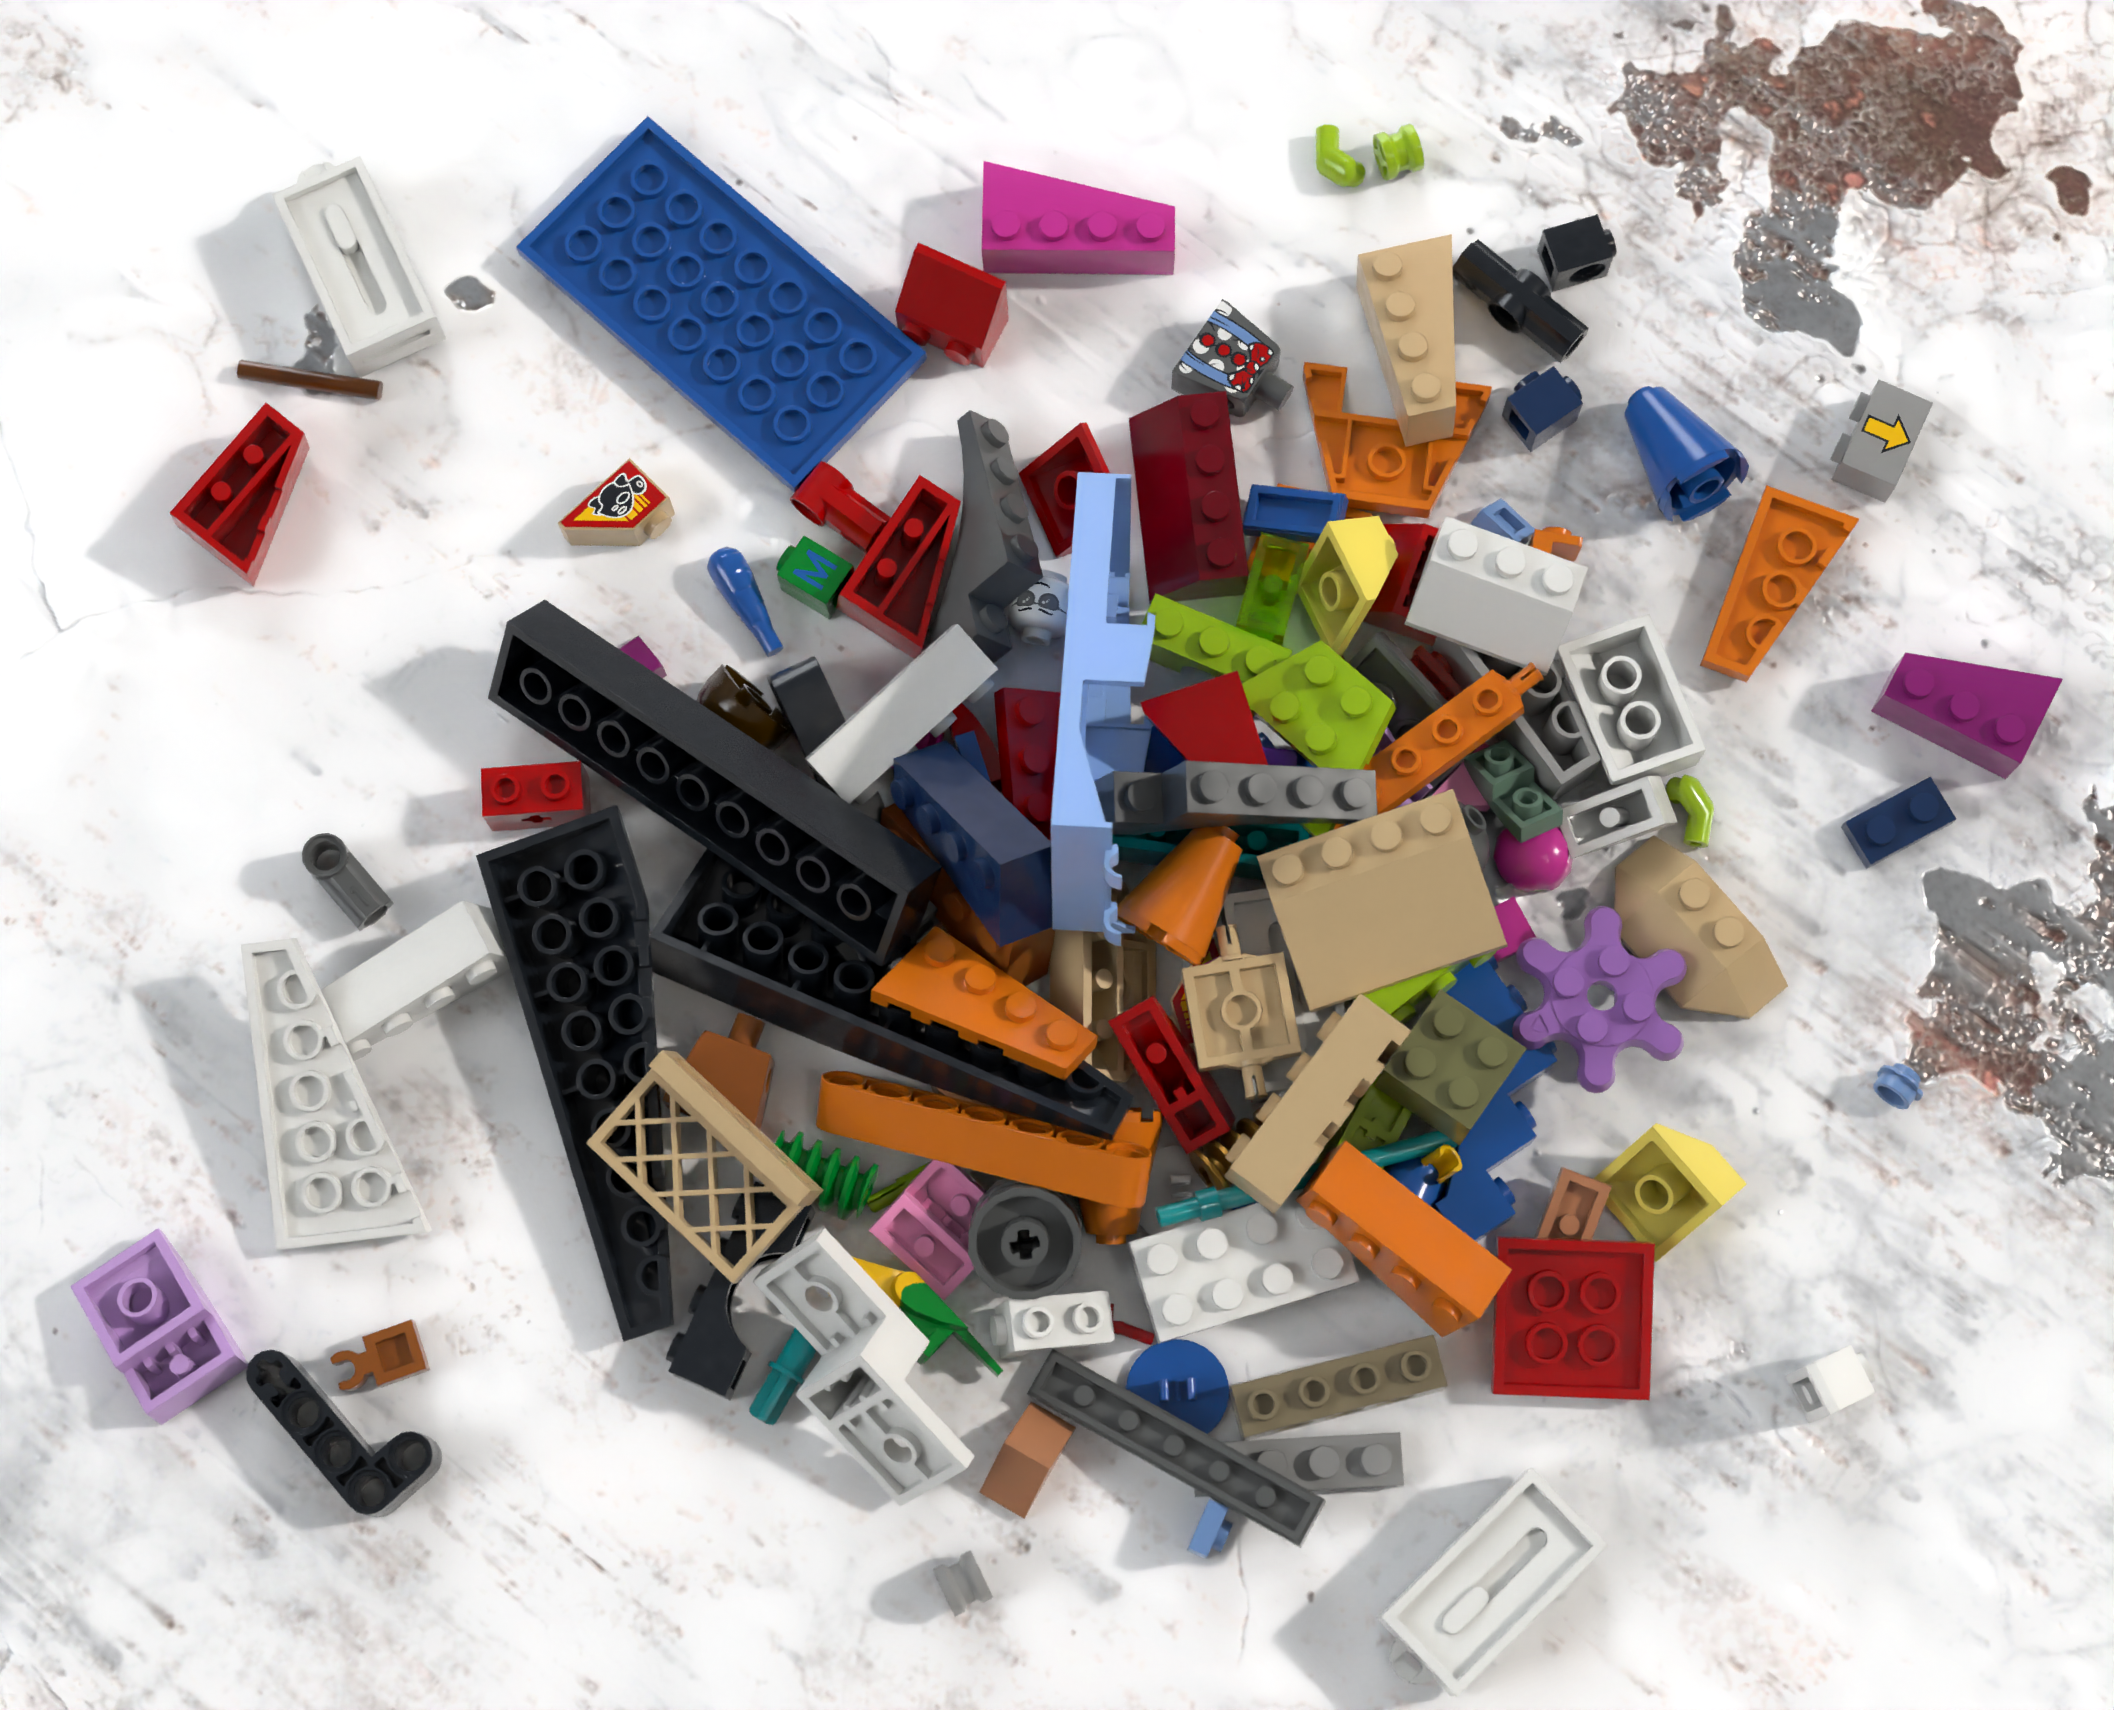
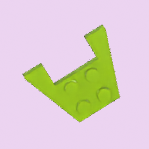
M1322 640L1242 683L1252 716L1258 717L1314 767L1363 770L1365 764H1369L1396 710L1394 702ZM1298 823L1313 837L1335 830L1334 827L1336 825Z

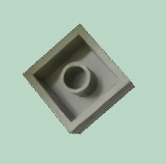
M1440 989L1411 1030V1033L1383 1069L1375 1087L1439 1132L1448 1136L1455 1143L1461 1145L1527 1048Z

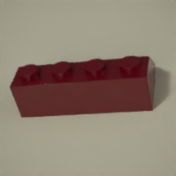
M1227 392L1179 395L1130 417L1129 429L1149 604H1151L1155 593L1173 601L1246 595L1249 574Z

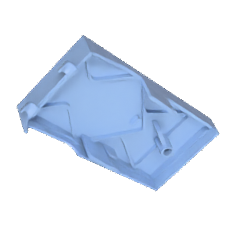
M1078 472L1051 816L1052 925L1054 930L1104 932V937L1108 942L1121 946V933L1135 934V926L1124 924L1117 920V902H1111V887L1122 890V874H1117L1112 870L1118 864L1119 851L1118 845L1112 844V822H1105L1094 781L1112 771L1144 772L1152 724L1146 716H1144V724H1131L1130 686L1144 687L1154 638L1155 615L1148 612L1147 625L1129 624L1132 475Z

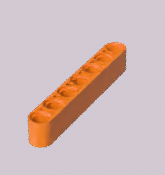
M828 1071L821 1075L816 1126L825 1132L1115 1207L1137 1208L1143 1206L1146 1202L1152 1152L1145 1146L1116 1138L1113 1141L1016 1113L853 1072Z

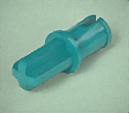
M796 1328L793 1330L775 1363L772 1361L768 1363L771 1370L749 1407V1413L753 1417L768 1425L773 1426L777 1423L797 1385H802L805 1381L802 1377L817 1351Z

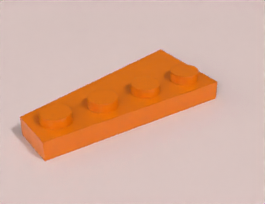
M1766 486L1700 666L1747 683L1856 526L1859 518Z
M937 926L871 989V1002L886 1008L891 1003L911 1012V1018L928 1025L935 1021L959 1031L958 1037L974 1044L984 1041L1004 1049V1056L1063 1080H1066L1077 1066L1096 1048L1098 1037L1096 1034Z

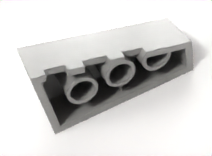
M1440 637L1436 639L1432 647L1463 690L1492 669L1507 680L1523 669L1522 667ZM1553 659L1547 675H1542L1544 678L1542 681L1521 695L1524 714L1496 734L1501 741L1506 739L1534 766V782L1553 801L1586 781L1601 761L1577 701H1572L1565 685L1564 679L1566 675L1559 659Z

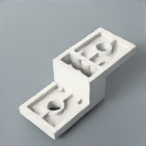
M825 1228L759 1272L752 1282L822 1356L795 1395L899 1506L906 1504L968 1468L975 1457L974 1454L905 1381V1378L930 1341ZM815 1286L825 1289L830 1296L823 1297L818 1293ZM894 1438L904 1441L908 1446H899Z

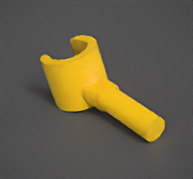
M1443 1144L1421 1159V1163L1424 1166L1432 1164L1437 1169L1439 1176L1436 1181L1439 1184L1462 1169L1460 1156L1455 1149L1447 1144Z

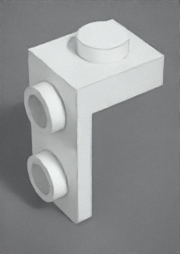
M1107 1291L1049 1295L1038 1299H1008L995 1307V1315H991L989 1324L991 1341L993 1346H999L1000 1359L1021 1357L1034 1350L1108 1344L1113 1342L1115 1338L1110 1295Z

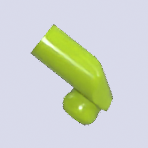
M1327 124L1316 128V167L1318 172L1339 186H1349L1352 188L1359 186L1365 178V167L1362 163L1355 161L1353 157L1339 149V128L1335 125Z
M1686 774L1682 778H1671L1667 782L1665 789L1668 798L1674 804L1681 803L1688 814L1683 843L1698 848L1708 847L1714 814L1712 800L1697 778Z

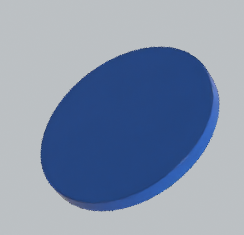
M1174 1339L1161 1344L1157 1343L1146 1349L1132 1365L1126 1383V1389L1206 1434H1209L1219 1424L1224 1416L1229 1400L1227 1375L1217 1357L1202 1345L1183 1339Z

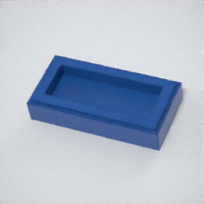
M1252 484L1242 522L1243 533L1245 536L1316 543L1328 521L1345 519L1349 501L1346 494Z

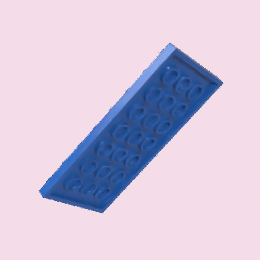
M649 116L516 246L518 254L794 493L819 462L827 463L927 360L926 351Z

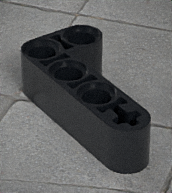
M815 656L767 677L772 692L782 713L788 719L805 758L846 722ZM810 767L815 780L833 792ZM878 791L861 806L856 800L850 803L880 824L882 809L886 807Z
M265 1350L255 1355L249 1362L246 1378L251 1390L346 1503L357 1513L373 1517H384L391 1514L426 1484L440 1469L442 1453L437 1442L417 1432L408 1431L400 1433L376 1453L305 1368L293 1357L279 1351ZM273 1365L282 1368L278 1373L280 1378L288 1387L296 1390L288 1394L283 1388L269 1383L272 1375L268 1370ZM314 1400L319 1409L318 1418L313 1425L308 1428H302L297 1418L298 1411L304 1403ZM347 1439L352 1448L351 1457L345 1465L335 1467L330 1460L331 1448L336 1442ZM413 1443H421L426 1455L424 1463L418 1469L408 1471L403 1464L404 1451ZM379 1478L385 1485L384 1498L379 1504L369 1507L363 1499L364 1487L372 1479Z

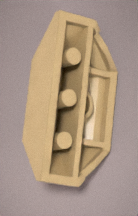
M1653 835L1615 867L1614 910L1618 912L1622 920L1621 941L1637 958H1646L1665 948L1674 949L1684 957L1687 970L1683 980L1676 985L1664 989L1681 1009L1750 1019L1788 987L1763 935L1694 859Z
M1122 882V890L1111 887V902H1117V907L1130 893L1126 883ZM1056 930L1050 958V1004L1098 1036L1096 1048L1084 1061L1115 1083H1125L1132 1075L1135 1067L1108 1021L1152 995L1156 998V941L1148 939L1135 930V934L1121 933V946H1117L1106 940L1104 932Z

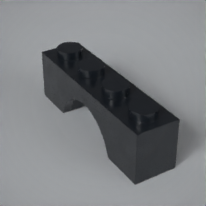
M757 1181L754 1183V1187L765 1186ZM772 1192L754 1193L755 1224L773 1223L787 1206ZM745 1193L740 1194L732 1211L731 1218L737 1220L735 1225L746 1224ZM812 1205L805 1206L738 1283L733 1284L715 1267L708 1285L700 1284L688 1308V1313L694 1315L685 1334L679 1331L675 1335L667 1352L666 1360L672 1362L668 1372L677 1378L729 1401L731 1400L752 1354L740 1341L733 1326L731 1309L735 1291L742 1279L751 1270L765 1262L777 1260L803 1242L816 1213ZM767 1229L756 1230V1241ZM746 1230L732 1231L729 1239L720 1238L721 1254L734 1266L747 1253Z

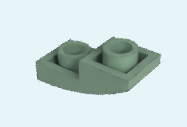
M1506 739L1468 755L1464 759V765L1479 792L1499 820L1520 843L1562 825L1563 809L1534 782V766Z

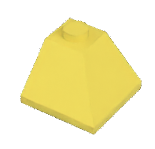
M1379 516L1328 521L1293 583L1320 639L1341 657L1376 600L1398 556L1394 540L1388 535Z
M1658 1123L1653 1125L1593 1178L1612 1186L1605 1205L1637 1241L1655 1243V1262L1747 1185L1713 1145Z

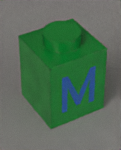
M804 535L796 547L790 545L783 552L777 563L776 570L779 571L777 577L783 592L830 620L837 610L836 605L840 592L854 573V566Z

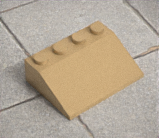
M1454 789L1257 856L1275 914L1311 1013L1357 998L1360 993L1366 995L1508 947Z

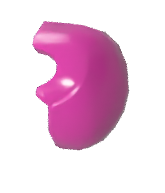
M1560 827L1551 829L1523 843H1520L1507 828L1496 838L1493 857L1500 876L1507 883L1512 884L1513 887L1521 891H1552L1559 887L1571 872L1573 858L1570 856L1567 842L1563 837Z

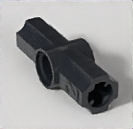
M1479 239L1473 243L1471 242L1453 265V277L1487 303L1490 315L1499 325L1512 333L1523 332L1560 363L1575 351L1587 335L1589 328L1551 298L1548 286L1539 276L1524 268H1520L1517 271Z

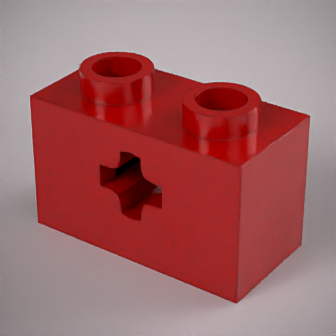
M581 761L481 768L482 817L492 831L556 827L591 814L590 778Z

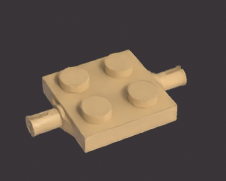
M1228 924L1227 930L1230 945L1228 944L1225 925L1215 928L1221 957L1205 965L1182 968L1181 970L1198 1071L1204 1072L1223 1068L1241 1070L1246 1094L1245 1099H1255L1252 1079L1255 1080L1257 1097L1259 1099L1268 1096L1262 1066L1273 1060L1301 1056L1302 1053L1284 952L1261 956L1241 953L1237 925Z

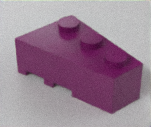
M1905 652L1891 670L1871 712L2006 779L2022 763L2063 679Z

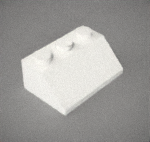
M1445 516L1434 538L1404 625L1525 668L1532 662L1536 669L1546 676L1574 612L1588 567Z
M1650 614L1559 645L1557 655L1599 752L1601 762L1611 785L1627 784L1646 776H1661L1662 778L1697 765L1706 751V747Z

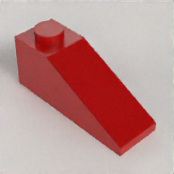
M1154 995L1108 1021L1186 1154L1231 1130L1236 1119L1234 1113L1208 1071H1198L1195 1052Z

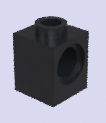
M1598 214L1542 231L1537 251L1552 292L1607 276L1613 257L1616 256V244L1609 229L1603 230Z

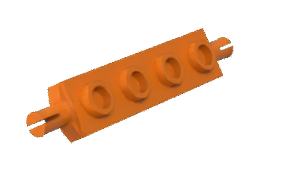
M1530 662L1508 680L1492 669L1372 757L1369 764H1365L1363 770H1375L1377 815L1398 807L1524 714L1521 695L1544 679L1541 672L1536 669V666ZM1336 824L1334 829L1343 827L1346 824Z

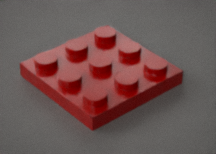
M1496 1236L1495 1257L1512 1270L1494 1296L1491 1392L1497 1395L1650 1400L1655 1243L1644 1241Z

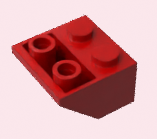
M1425 523L1383 524L1388 535L1394 540L1398 556L1363 622L1433 646L1437 636L1404 625L1439 528Z

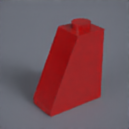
M1237 670L1140 702L1146 718L1185 761L1268 765Z

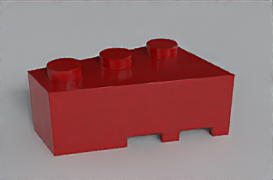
M265 403L170 511V515L179 529L253 587L310 449L305 433L268 403Z
M919 475L840 592L836 605L838 610L913 659L918 657L923 649L961 504L960 500Z

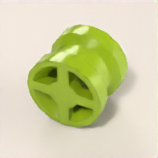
M1411 123L1401 126L1398 132L1388 135L1385 132H1380L1373 135L1372 143L1375 159L1380 173L1386 181L1396 178L1399 172L1407 169L1413 173L1424 169L1425 163L1421 142L1416 129Z

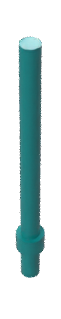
M1437 1130L1360 1152L1379 1167H1384L1428 1155L1443 1144L1454 1148L1457 1147V1143ZM1321 1162L1311 1165L1293 1191L1305 1187ZM1215 1186L1194 1191V1197L1155 1207L1159 1226L1165 1227L1198 1217L1202 1222L1223 1216L1224 1210L1253 1203L1256 1200L1237 1186L1216 1190Z

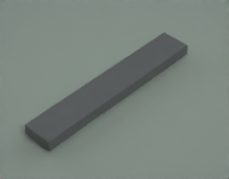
M1055 1349L1051 1350L1027 1392L1031 1398L1299 1548L1302 1547L1326 1503L1324 1498Z

